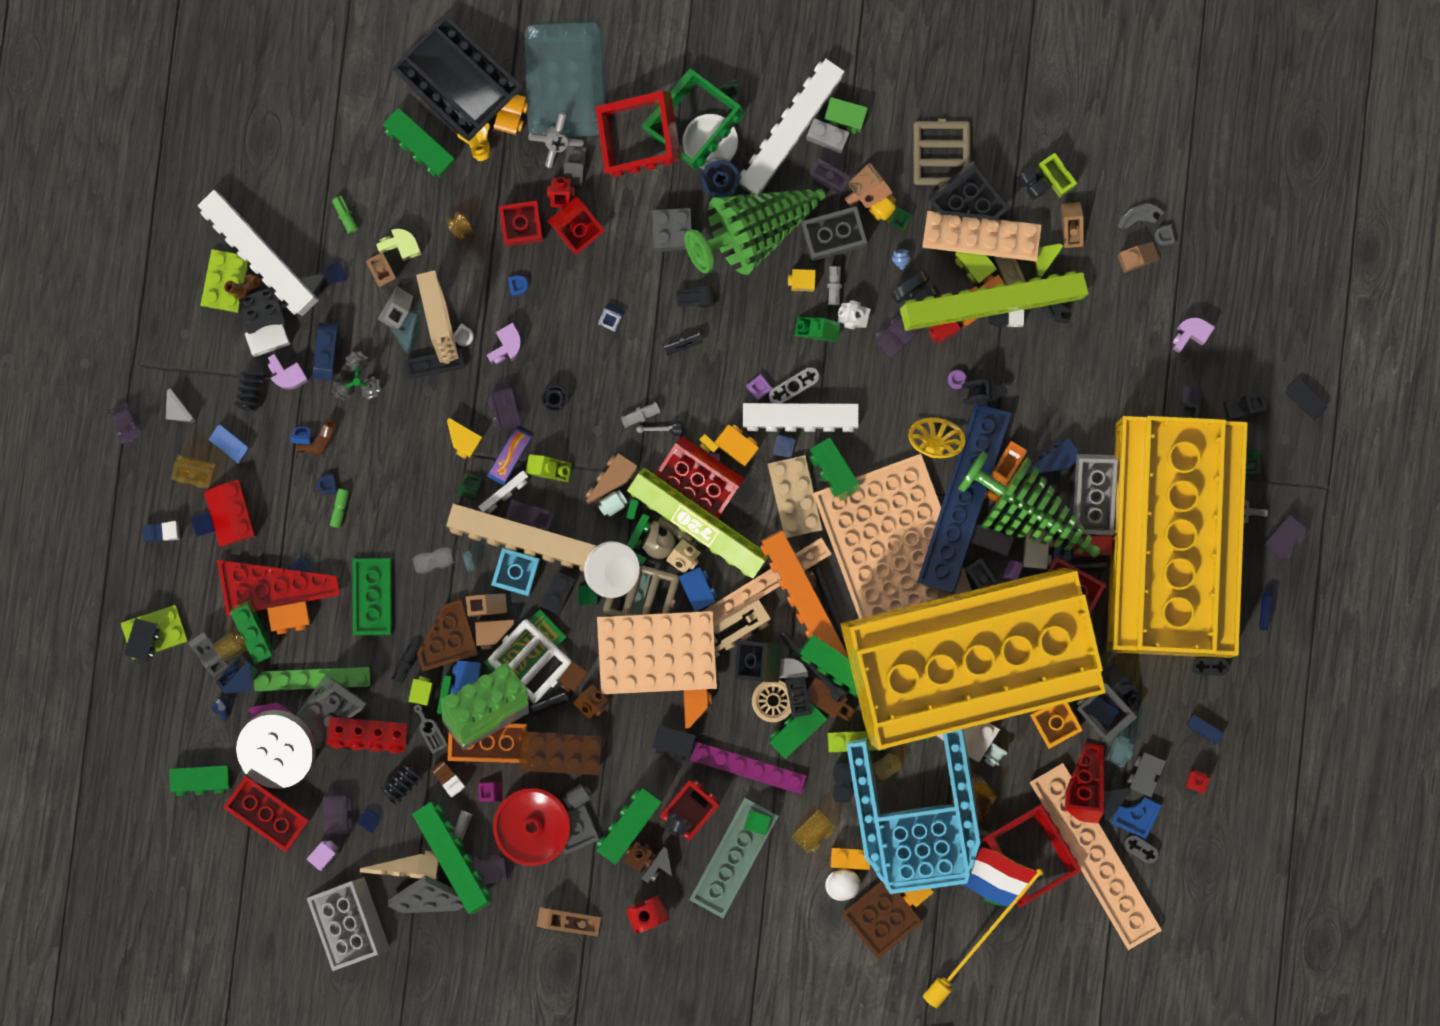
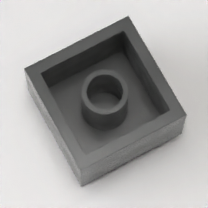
M690 208L652 210L654 251L687 250L684 238L685 233L691 230Z

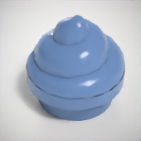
M905 249L893 251L892 261L903 270L910 262L911 255Z

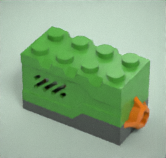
M506 662L495 668L491 674H484L479 677L477 682L471 685L467 684L459 692L451 693L440 699L442 721L462 750H465L528 714V691Z

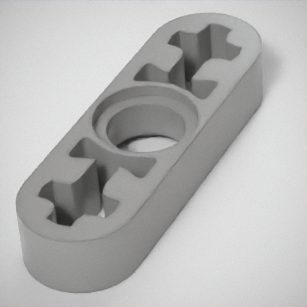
M806 368L776 386L769 393L770 402L772 404H783L815 385L819 379L818 371L814 368ZM807 372H810V374L814 373V381L811 382L810 379L805 381L804 383L807 386L803 387L798 377L801 376L803 380L807 377ZM792 381L799 383L800 388L796 392H792L788 388L789 383ZM785 386L790 396L787 397L785 393L781 396V401L773 400L774 392L778 394L783 392L784 390L781 387Z

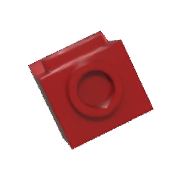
M1190 769L1184 788H1190L1198 791V793L1205 794L1210 778H1208V774Z

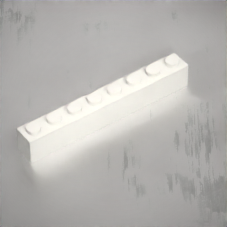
M825 59L823 63L820 61L814 69L815 75L812 78L808 77L803 85L805 89L802 93L798 92L792 100L794 104L791 109L787 107L781 117L784 119L781 123L774 125L771 130L772 136L769 140L765 139L759 147L762 149L760 153L752 156L749 161L750 167L748 170L744 169L740 173L739 186L750 194H761L844 76L845 71L829 60Z
M213 190L198 205L202 210L200 214L206 220L210 219L214 223L213 228L219 234L223 233L226 236L225 241L231 247L235 246L239 250L237 254L244 261L248 260L251 263L250 268L256 274L260 273L264 277L262 281L269 288L272 286L276 290L274 294L281 301L285 300L289 304L287 308L294 315L297 313L303 316L319 301L219 192Z

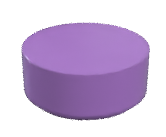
M953 370L948 375V384L953 389H961L962 384L967 382V376L962 370Z

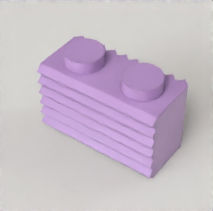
M322 841L307 860L319 871L326 870V867H329V864H331V861H334L336 855H339L337 851L339 848L332 841Z

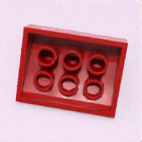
M683 436L675 443L655 474L717 519H719L745 480Z

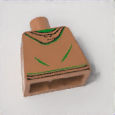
M869 163L848 183L853 192L844 199L850 207L861 201L865 208H869L893 192L872 164Z

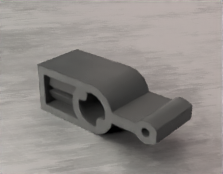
M421 705L414 706V711L419 714L422 720L419 727L420 732L432 754L448 747V743L438 724L434 720L426 718ZM428 722H431L434 726L431 728V733L424 731Z

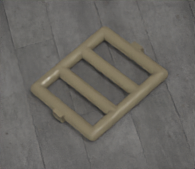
M938 119V121L914 122V184L938 185L939 188L950 178H921V166H963V168L971 162V124L968 121ZM921 129H963V140H921ZM921 148H963V159H921Z
M639 564L637 582L627 593L623 611L612 609L614 598L606 597L603 613L609 616L633 615L630 614L641 573L652 576L641 615L650 614L660 578L671 581L662 614L670 613L671 608H674L675 604L674 597L680 580L679 576Z

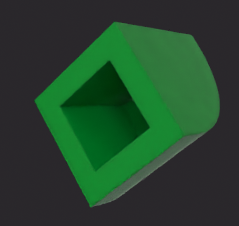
M749 810L743 829L766 836L771 817Z

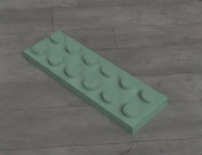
M744 798L689 900L724 918L778 816ZM749 810L771 817L766 836L743 829Z

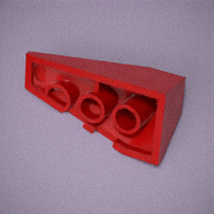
M1084 744L1065 791V810L1079 821L1099 823L1104 813V745Z

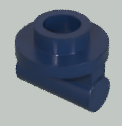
M218 699L212 704L211 709L214 713H219L222 721L228 720L227 710L231 704L226 699Z

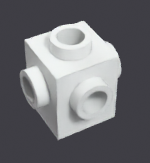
M850 300L849 303H842L838 311V322L843 323L844 327L849 329H855V327L866 328L870 309L862 307L861 303Z

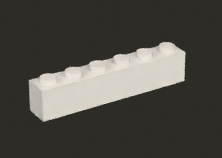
M743 403V428H747L749 432H757L758 428H766L767 432H777V428H785V432H796L797 429H804V432H816V429H823V432H835V429H843V432H854V429H858V404Z

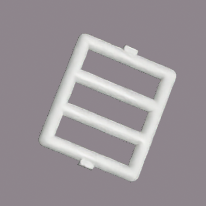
M525 619L509 636L506 635L502 640L503 643L488 658V662L494 668L502 665L497 659L527 629L534 638L509 663L511 669L514 670L539 642L548 651L520 680L525 687L554 655L562 662L534 694L526 687L528 691L527 699L532 703H536L550 687L553 688L558 683L557 680L572 661L530 621Z

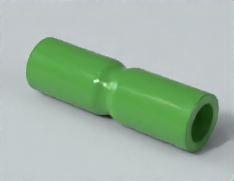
M338 489L334 504L335 508L330 522L331 527L341 529L344 509L346 508L349 495L347 490Z

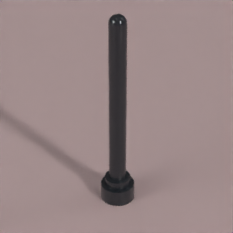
M782 632L780 634L781 638L801 658L802 655L798 653L801 647L787 632ZM804 662L831 690L832 698L837 703L841 702L848 695L847 690L843 686L836 685L827 675L825 676L816 670L818 667L812 662L809 665Z

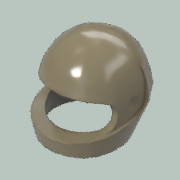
M653 521L644 538L642 548L651 557L663 559L668 557L673 551L675 539L669 530L664 536H660L658 532L659 522Z

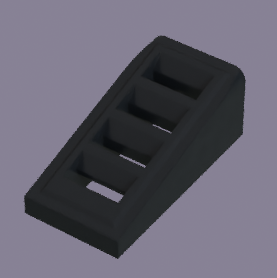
M804 676L785 680L792 718L811 715ZM802 683L801 687H790L792 684ZM803 690V694L792 696V692ZM795 699H805V702L795 704L793 702ZM806 705V709L795 711V707Z

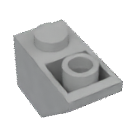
M396 286L378 320L393 329H399L409 312L413 296Z

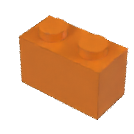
M307 602L267 608L271 631L276 632L277 635L288 633V629L293 628L296 631L306 630L307 626L311 625Z

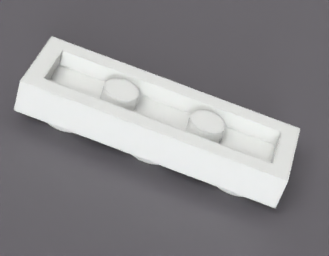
M522 471L478 507L483 513H491L498 507L496 504L501 499L506 501L513 495L511 491L516 487L521 489L528 483L526 479L529 477Z

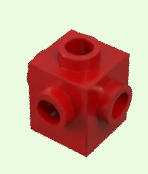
M552 178L551 186L547 187V197H551V207H565L571 198H574L575 187L571 186V179Z

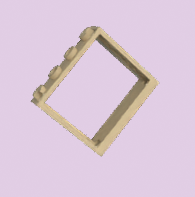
M434 270L416 276L431 341L440 363L448 364L450 361L459 359L444 293Z

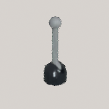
M675 421L669 427H643L639 425L636 430L638 433L643 431H669L673 436H683L682 421Z

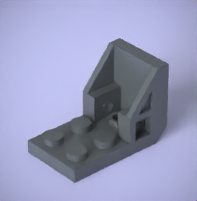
M327 675L319 682L296 716L309 727L313 734L316 748L320 750L327 740L329 718L350 719L360 712L366 703Z

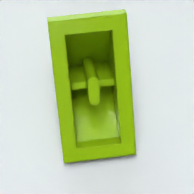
M1056 244L1038 248L1037 261H1034L1037 277L1044 275L1063 245Z

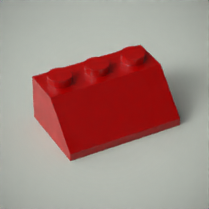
M240 480L225 483L204 492L219 547L257 537Z
M1055 557L1046 572L1061 568L1077 571L1082 594H1085L1089 614H1091L1106 584Z

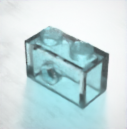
M1123 736L1115 737L1108 746L1104 760L1119 767H1125L1126 762L1130 761L1134 753L1132 750L1134 745L1130 744L1131 740Z

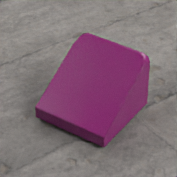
M478 782L479 802L502 801V782Z

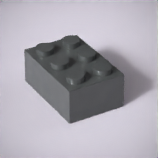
M857 206L801 222L811 261L862 248L867 245Z

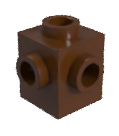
M592 684L573 704L590 719L594 715L598 717L606 709L604 705L609 700Z
M636 842L635 845L631 844L625 853L627 857L624 863L642 874L645 867L649 868L654 861V854L651 851L652 847L644 842L641 844Z

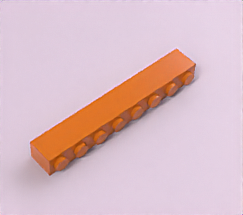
M779 530L762 539L763 545L760 548L764 556L769 555L772 561L769 565L773 573L777 572L781 579L778 582L782 590L786 589L790 595L787 597V600L791 607H796L798 613L795 615L800 624H805L807 630L804 632L807 638L813 634L849 659L784 532Z

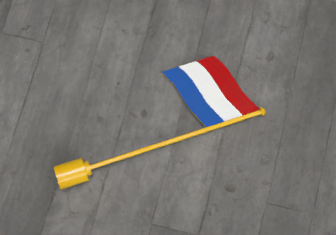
M982 847L978 851L968 883L960 885L970 888L988 900L1007 906V908L947 979L937 978L923 994V998L931 1006L938 1008L952 992V984L950 983L952 978L1040 875H1043L1041 869L1035 871L1021 866L988 848Z

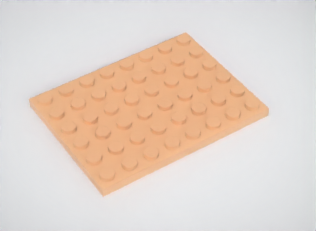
M921 454L856 477L860 491L842 501L837 496L833 497L829 488L813 493L859 618L972 591L964 568L955 594L917 583L941 510Z

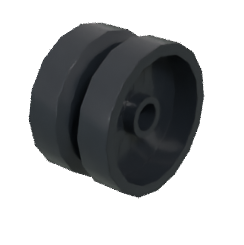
M922 271L902 283L890 296L895 303H901L906 299H916L918 302L923 301L924 298L934 296L935 298L940 292L935 285H929L923 289L930 278L925 271Z

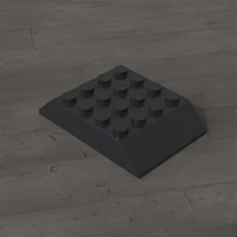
M447 15L392 67L395 73L414 93L467 141H470L523 89L520 83Z

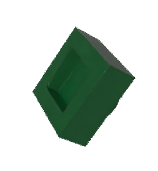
M896 206L886 223L904 232L913 215Z

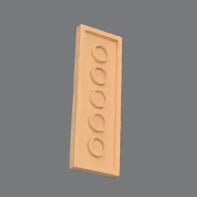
M927 211L923 248L1037 261L1041 225L999 219L988 220L956 215H941L939 212Z

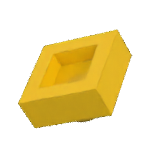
M705 434L699 439L702 443L700 447L705 452L709 453L711 451L714 454L719 449V446Z

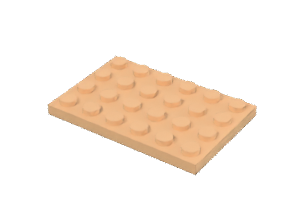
M713 611L597 617L602 694L717 689Z

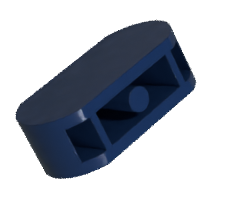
M319 322L313 365L314 379L334 381L340 337L339 324Z

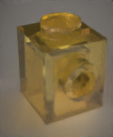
M889 753L872 766L876 775L883 782L901 769L899 765L902 762L896 754L892 756Z

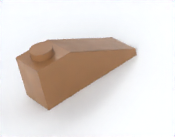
M540 907L537 927L598 937L601 917Z

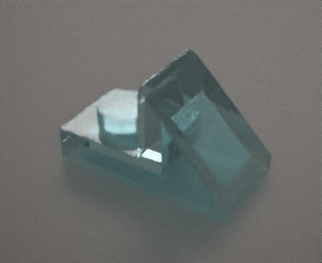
M410 312L403 321L405 331L390 328L405 353L410 352L418 319L417 314Z

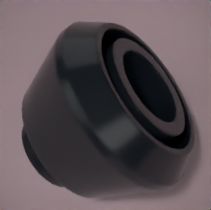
M670 813L667 816L666 827L669 828L668 832L677 837L680 834L684 835L692 827L690 821L677 814Z

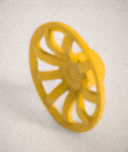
M931 417L918 420L910 427L908 434L911 445L920 453L931 458L955 456L963 450L966 442L963 431L956 424L941 418ZM933 422L942 424L938 434L935 432ZM928 423L930 428V435L928 431L923 426H921L922 424ZM947 426L954 429L943 437ZM915 429H918L922 432L924 436L920 434L913 435V432L915 431ZM954 435H959L961 441L957 439H949ZM920 439L924 443L918 446L914 440ZM956 444L959 447L954 451L949 445ZM944 449L947 450L949 453L943 454Z

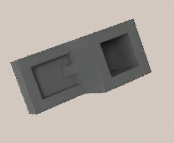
M204 632L188 643L213 677L229 667L215 643Z

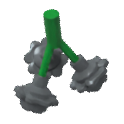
M352 351L350 355L346 356V365L355 370V378L352 382L342 378L333 381L332 392L335 394V398H341L343 401L350 398L353 385H361L362 396L367 397L368 400L378 397L379 392L382 390L380 380L371 377L362 382L359 378V370H363L368 365V356L364 355L362 351Z

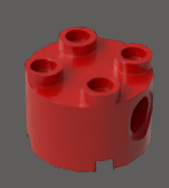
M659 895L644 901L645 905L643 906L641 903L627 908L626 914L635 934L670 920L662 898L660 899ZM646 911L649 913L650 918L646 916Z

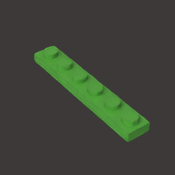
M370 667L261 672L254 680L255 691L315 689L319 682L327 675L345 688L371 687Z

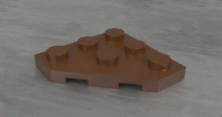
M462 600L445 604L440 609L437 618L417 652L422 672L478 655Z

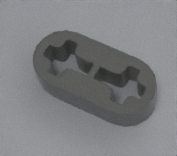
M1129 836L1125 839V849L1143 862L1154 863L1158 859L1157 849L1137 836ZM1136 839V845L1141 848L1139 850L1136 848L1130 849L1128 841ZM1142 850H1153L1152 855H1154V858L1145 859L1146 854Z

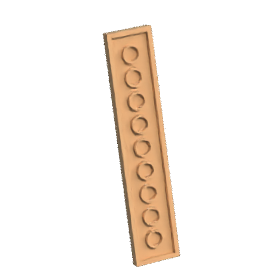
M1061 763L1029 783L1046 812H1049L1053 824L1059 828L1063 841L1068 843L1070 853L1078 860L1077 864L1126 948L1130 950L1162 930L1099 823L1079 821L1065 810V791L1071 775L1064 763Z

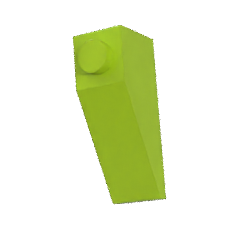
M866 731L827 733L828 753L848 752L846 745L848 741L868 738ZM869 744L870 751L878 750Z

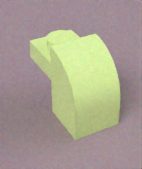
M403 229L391 230L393 238H390V236L379 240L380 243L376 244L380 253H385L398 247L403 261L421 255L413 235Z

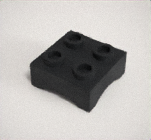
M273 287L239 299L248 334L255 333L265 326L285 323L280 299L274 294L276 290Z

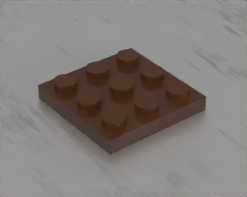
M882 881L841 913L877 959L882 957L923 923L899 893L890 894Z

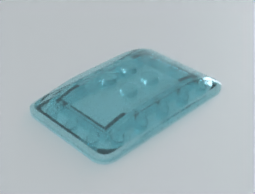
M595 23L530 25L525 30L529 133L543 134L548 127H556L559 113L563 112L567 114L563 127V132L567 137L599 135L595 108L596 106L603 105L601 32L599 26Z

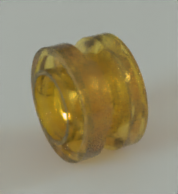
M458 211L454 213V219L448 218L445 220L448 224L447 227L453 235L461 241L466 239V233L471 235L474 232L468 220Z

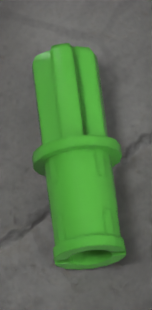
M338 196L334 198L332 202L339 214L338 218L342 220L347 233L350 234L358 230L359 228L351 215L352 211H349L343 197Z

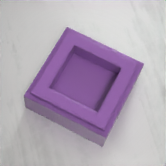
M762 374L746 385L757 401L773 389Z
M1010 560L1003 578L1010 581L1018 579L1024 564Z

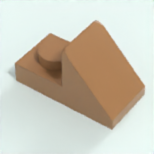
M383 252L366 261L379 288L396 279Z

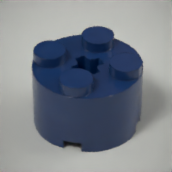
M715 157L706 161L700 168L699 179L702 187L708 194L713 197L724 198L735 193L740 182V175L737 168L728 159ZM718 174L722 175L721 181L716 179Z

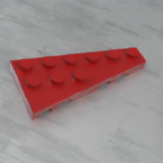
M217 560L227 617L232 616L230 613L232 607L251 600L255 611L267 610V608L341 595L338 576Z

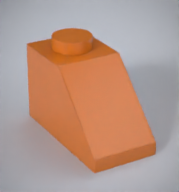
M707 689L684 690L685 728H690L707 710L708 704H711V692H707Z

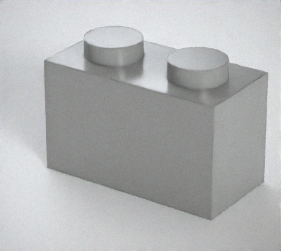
M813 119L806 140L842 154L849 137V132Z

